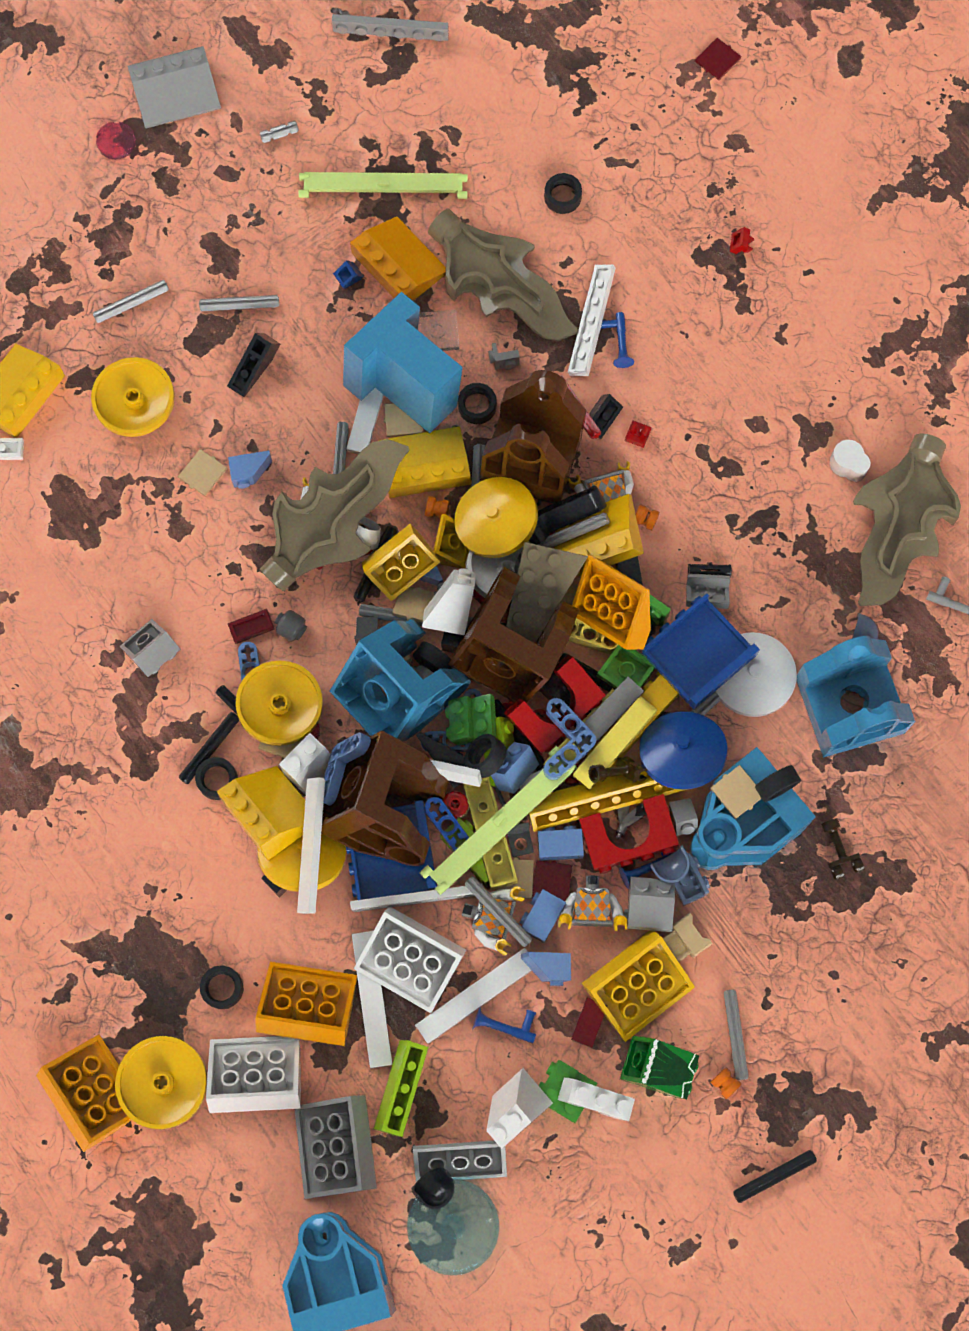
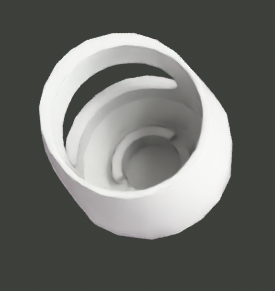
M364 517L359 523L366 525L369 529L358 525L356 534L363 543L371 547V550L365 554L369 555L379 546L381 528L373 520Z

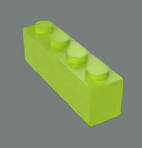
M409 1040L399 1041L374 1125L375 1130L403 1137L428 1051L427 1046Z

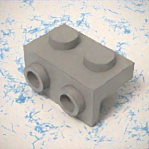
M688 574L686 607H691V602L698 596L703 597L708 594V600L715 608L729 609L730 576Z

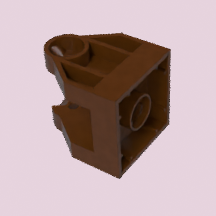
M537 370L531 373L529 378L506 388L493 437L487 441L482 455L480 482L493 477L512 478L526 486L535 499L553 504L562 500L582 439L586 409L568 389L564 378L551 371Z
M504 566L467 627L465 635H463L448 665L513 702L520 698L527 703L549 680L571 636L579 609L562 601L536 643L500 624V621L511 602L521 576Z
M380 731L370 736V745L365 754L346 763L335 802L331 806L323 804L321 834L359 853L394 860L409 866H420L425 863L430 842L418 832L406 815L384 804L386 796L389 794L415 801L423 800L424 804L432 797L444 800L449 781L438 772L425 753L384 731Z

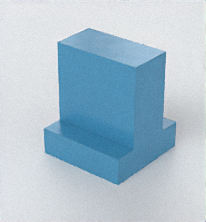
M400 292L344 345L343 386L361 401L376 388L428 433H431L457 408L463 367L418 331L420 307L404 293Z

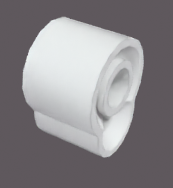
M843 440L834 448L829 464L831 470L838 476L858 482L864 479L871 462L858 442Z

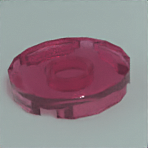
M123 122L107 123L97 132V148L108 159H123L130 155L135 148V134L130 126Z

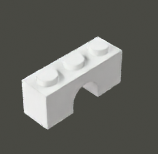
M571 1078L563 1079L558 1097L559 1101L597 1111L600 1114L624 1121L630 1120L635 1101L634 1098Z

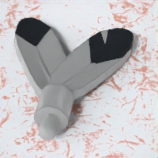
M643 804L634 808L630 813L629 806L617 809L620 824L616 831L618 833L616 838L620 839L629 826L646 815Z

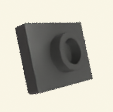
M357 617L356 636H354L356 645L359 640L378 630L377 617Z
M520 821L507 833L512 857L534 853L529 833V822L523 823V821ZM523 838L527 841V848L520 851L515 848L514 843L517 839Z

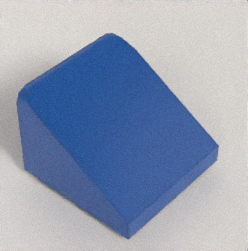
M348 260L333 273L343 289L350 287L364 277L355 263Z

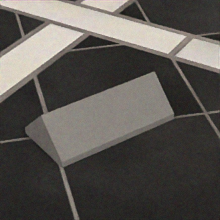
M495 1140L413 1146L416 1182L427 1172L440 1167L449 1172L453 1181L507 1177L505 1146L501 1149Z

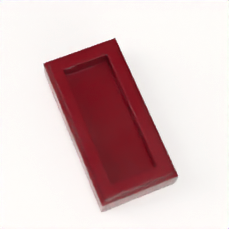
M267 609L228 623L235 644L275 630Z
M586 998L571 1038L572 1041L590 1048L593 1047L604 1017V1013L593 999Z

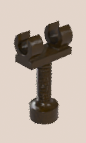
M625 756L617 758L616 767L605 768L601 764L592 765L589 768L588 774L593 783L603 782L606 777L623 775L632 782H637V780L643 782L647 777L640 774L648 770L642 765L634 767L630 762L633 763L635 761Z
M838 818L822 823L824 832L831 834L832 842H834L833 844L839 860L828 864L833 878L837 880L844 877L840 864L851 861L855 873L865 870L859 853L851 856L846 855L838 834V828L841 827Z

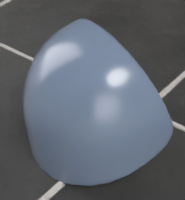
M858 613V620L852 639L861 636H870L872 639H878L879 631L876 623L870 617Z
M682 845L670 856L650 866L655 875L662 881L668 883L678 882L688 873L690 865L689 855Z

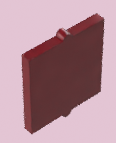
M717 37L695 59V62L704 68L706 73L709 72L716 79L720 80L742 56L734 51L731 45L725 44Z
M537 860L532 899L536 892L540 894L542 890H545L566 901L569 896L572 865L557 863L555 860L553 862Z

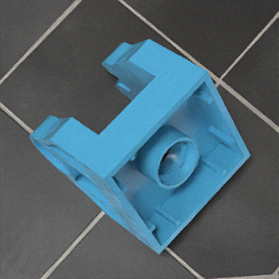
M413 619L408 621L393 620L359 640L330 689V693L370 736L384 731L405 742L420 732L448 707L449 700L460 697L471 683V680L465 674L455 668L439 669L425 679H422L403 659L418 647L416 641L426 634ZM380 686H381V687L383 688V690L385 691L387 697H386V696L384 695V693L382 692Z
M861 636L844 641L803 664L798 672L796 682L823 758L905 734L916 722L910 705L900 702L887 664L892 659L886 640ZM846 690L858 693L865 700L863 708L854 714L845 711L840 704L841 697L846 693Z
M756 747L719 776L713 785L720 781L724 774H729L739 765L755 784H758L777 770ZM790 789L768 802H763L761 799L753 805L752 810L748 809L735 819L714 792L710 791L705 798L698 831L691 840L690 854L692 857L695 856L697 858L700 868L715 870L722 866L762 865L799 836L816 816L796 792Z
M326 1212L307 1218L300 1227L298 1246L282 1284L293 1331H345L391 1317L396 1308L382 1254L350 1229L347 1221L339 1214ZM323 1232L327 1234V1240L323 1238Z

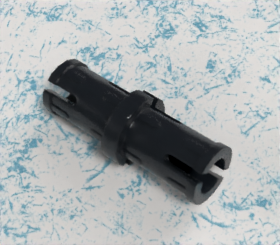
M707 562V564H688V574L730 576L731 578V564L715 565L712 562Z

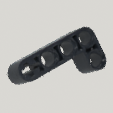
M590 487L538 510L537 525L529 539V543L538 545L547 539L549 533L603 510L607 504L598 487Z

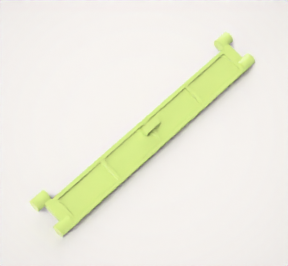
M299 173V181H304V190H298L299 198H309V192L457 193V199H467V191H462L463 182H467L468 174Z
M557 746L554 747L548 753L549 756L552 757L560 750V748ZM557 757V759H559V763L557 765H555L554 767L549 765L550 773H558L557 769L562 764L559 757ZM577 766L571 767L557 780L548 779L542 770L434 871L427 865L419 873L424 879L430 876L438 884L435 890L441 895L577 769Z

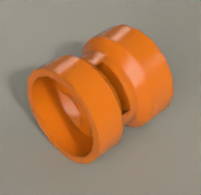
M429 496L425 508V516L431 518L435 515L440 520L442 514L448 515L450 501L445 499L437 501L436 497Z
M640 504L635 514L637 524L644 525L646 529L652 531L660 512L657 510L651 511L647 509V506Z
M727 1067L710 1082L715 1088H720L721 1095L725 1099L729 1098L742 1085L738 1079L731 1077V1071Z

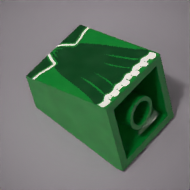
M632 1036L620 1079L675 1098L687 1100L692 1090L694 1073L698 1069L699 1055L654 1038Z

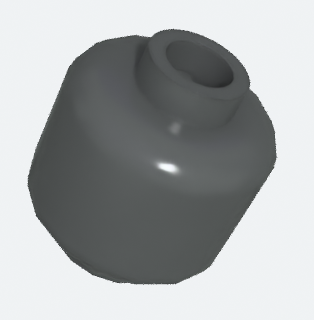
M288 610L285 614L281 612L274 622L277 624L276 633L290 642L295 639L299 640L307 629L305 618L292 610Z

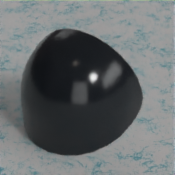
M442 1167L435 1168L424 1174L414 1184L412 1193L423 1206L430 1209H439L451 1201L454 1194V1181L446 1169Z

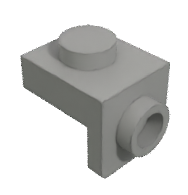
M492 343V350L488 351L490 363H494L495 370L503 368L510 370L519 366L520 356L518 350L498 353L496 343Z

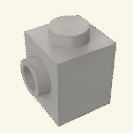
M691 798L669 802L670 817L676 835H688L697 832L698 818Z

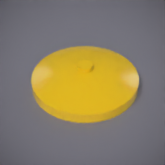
M138 357L124 358L107 366L96 378L91 393L92 407L101 424L115 434L128 437L142 436L158 429L170 416L175 401L174 387L166 371L157 363Z
M505 477L485 479L472 486L461 498L455 512V530L463 545L478 556L484 558L508 556L522 548L524 542H528L533 535L538 521L536 501L526 486L517 480Z
M270 661L255 667L244 677L236 694V711L242 727L254 739L275 746L293 744L305 738L316 727L323 708L322 692L315 677L304 667L289 661Z
M321 834L317 890L329 885L338 877L343 869L346 857V846ZM303 836L270 860H267L257 848L258 863L262 872L271 882L283 889L299 892Z
M169 1036L148 1038L132 1047L122 1059L115 1079L116 1096L124 1113L137 1124L152 1129H169L186 1122L201 1106L207 1090L206 1067L198 1052L186 1042Z

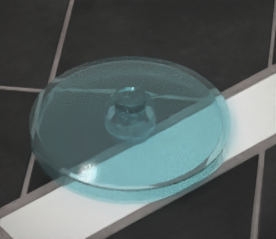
M453 1179V1197L442 1208H427L416 1198L410 1209L407 1221L408 1239L414 1254L426 1267L444 1275H461L480 1267L492 1254L499 1236V1218L490 1197L480 1187L460 1179Z

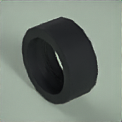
M567 173L552 176L546 182L544 189L545 203L548 208L559 214H567L576 210L582 199V186L579 180ZM565 185L575 191V196L570 201L561 202L554 199L551 192L553 188Z
M472 383L460 391L458 411L464 420L472 424H483L494 416L497 409L496 395L488 385ZM473 394L485 395L489 400V407L482 413L475 414L469 412L465 406L466 399Z
M421 642L413 653L414 659L433 673L439 669H453V667L448 665L451 658L428 642Z
M483 734L477 737L467 748L464 763L466 767L480 770L482 778L489 777L496 773L504 763L507 754L506 747L494 735ZM491 748L487 758L480 763L483 754Z
M212 757L199 765L196 770L195 781L198 789L205 797L211 800H221L218 793L208 789L204 783V775L207 770L215 766L223 767L229 774V782L238 778L235 768L229 761L220 757Z
M789 765L756 784L755 789L763 802H768L795 787L801 782V778L793 765Z
M224 965L214 966L207 970L200 982V994L203 1000L211 1007L217 1009H229L236 1005L244 991L240 975L231 967ZM220 974L230 976L235 984L232 996L223 1001L215 1000L209 993L210 981L213 977Z

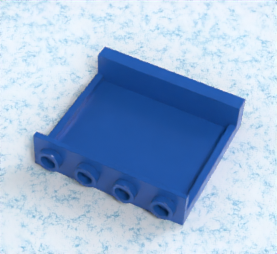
M708 594L695 598L691 602L692 606L687 611L683 609L675 616L676 620L673 623H666L659 630L660 634L655 638L653 636L649 637L645 648L642 650V654L693 709H696L754 659L760 651L755 643L750 645L708 600Z
M423 800L415 801V804L392 808L406 815L418 832L430 842ZM431 843L425 863L420 866L401 864L394 860L354 851V849L346 847L347 854H351L352 862L348 863L350 876L354 875L355 884H352L353 897H357L358 900L435 890L437 887V883L430 876L424 879L419 873L427 865L433 871L435 870Z

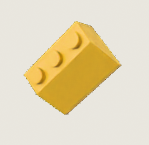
M410 523L362 562V566L366 576L392 601L437 566L440 560L424 537Z

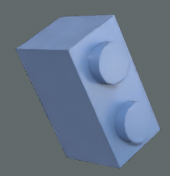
M513 742L509 746L501 768L491 775L498 790L513 794L539 765L530 745Z
M566 826L564 830H555L554 827H549L538 831L539 861L583 859L582 829H577V826Z
M542 890L540 894L536 892L530 903L533 905L530 913H524L520 924L523 925L522 928L529 935L545 943L566 902Z

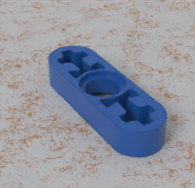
M432 797L427 800L425 813L450 848L456 851L458 849L455 847L457 841L454 837L450 840L448 836L453 835L457 829L460 831L457 834L460 840H467L469 838L440 798ZM432 802L435 805L438 803L440 804L438 810L441 814H443L444 812L447 813V815L442 816L438 822L435 820V818H438L437 813L435 811H429V809L431 808L430 803ZM448 819L453 822L454 828L452 831L446 832L441 828V823L444 820Z

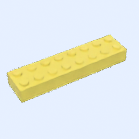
M489 777L482 779L480 787L463 784L475 832L499 811ZM504 836L482 856L491 890L518 883L507 839Z

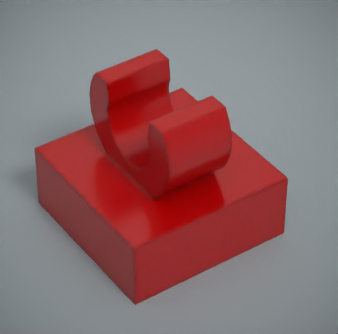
M743 227L732 233L729 252L737 254L741 251L748 253L753 250L749 246V243L754 241V238L750 236V229Z
M633 420L625 441L644 448L652 427Z

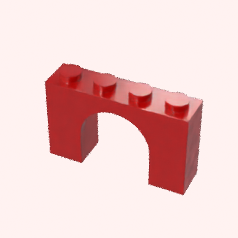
M565 656L555 666L553 672L569 691V708L583 721L587 716L586 713L591 708H597L603 702L602 698L606 695L572 656ZM520 698L504 712L536 751L541 754L550 751L555 746L554 742L566 736L553 721L541 720L529 705ZM571 719L567 720L565 722V727L568 730H571L570 728L576 722Z
M664 794L642 800L650 830L644 843L633 849L619 848L609 840L600 813L579 819L595 872L599 871L600 874L612 871L614 866L628 867L633 865V861L638 859L648 861L654 859L655 854L663 852V855H669L676 852V848H679V843Z

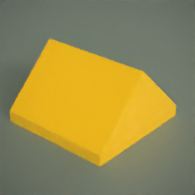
M442 514L433 552L440 560L439 564L465 569L469 550L463 545L456 533L454 519L446 514Z

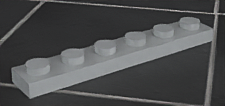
M332 14L333 32L340 34L351 33L435 41H448L449 23Z

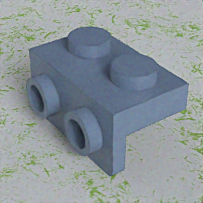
M690 852L688 853L690 860L688 873L682 880L675 882V890L683 906L707 896L709 893L708 889L710 888L707 878L705 876L702 877L698 870L700 864L695 856L692 857Z

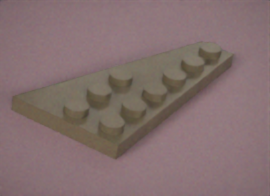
M524 542L517 573L521 577L511 599L505 627L536 643L588 556Z

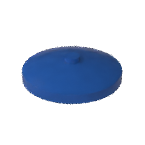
M673 712L661 716L646 728L640 741V760L642 766L648 770L646 773L659 784L673 789H693L711 782L723 770L727 760V741L721 728L710 718L694 712Z

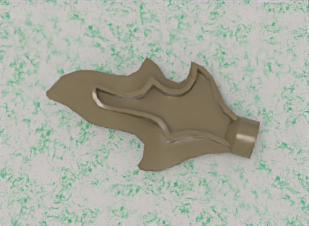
M445 209L434 219L429 227L428 234L444 247L446 256L445 287L447 294L454 302L459 295L471 292L479 298L481 311L486 317L497 310L509 309L515 312L532 331L543 339L560 341L578 333V328L567 318L553 287L546 280L525 268L522 260L529 252L534 250L535 247L532 243L519 238L496 235L477 229L462 222L450 209Z
M922 433L916 434L907 455L902 461L886 474L864 485L853 500L854 505H861L873 511L875 523L860 557L862 589L858 601L860 606L883 605L894 598L903 584L908 566L913 559L920 556L938 557L939 544L934 531L937 520L943 518L951 525H954L959 518L961 505L958 495L944 477L939 465L946 444L938 437Z
M389 439L372 442L339 474H327L314 467L310 474L308 492L301 500H292L285 492H281L275 500L273 507V521L276 534L275 553L260 568L261 572L275 586L285 592L296 578L315 568L356 560L367 554L371 547L363 543L356 534L359 522L384 500L390 491L398 465L409 452V447Z

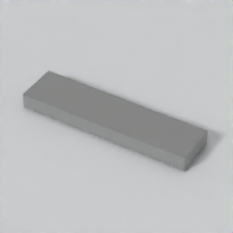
M627 677L584 722L596 736V742L644 692L631 678ZM582 736V741L577 747L581 748L584 744L590 745V738Z

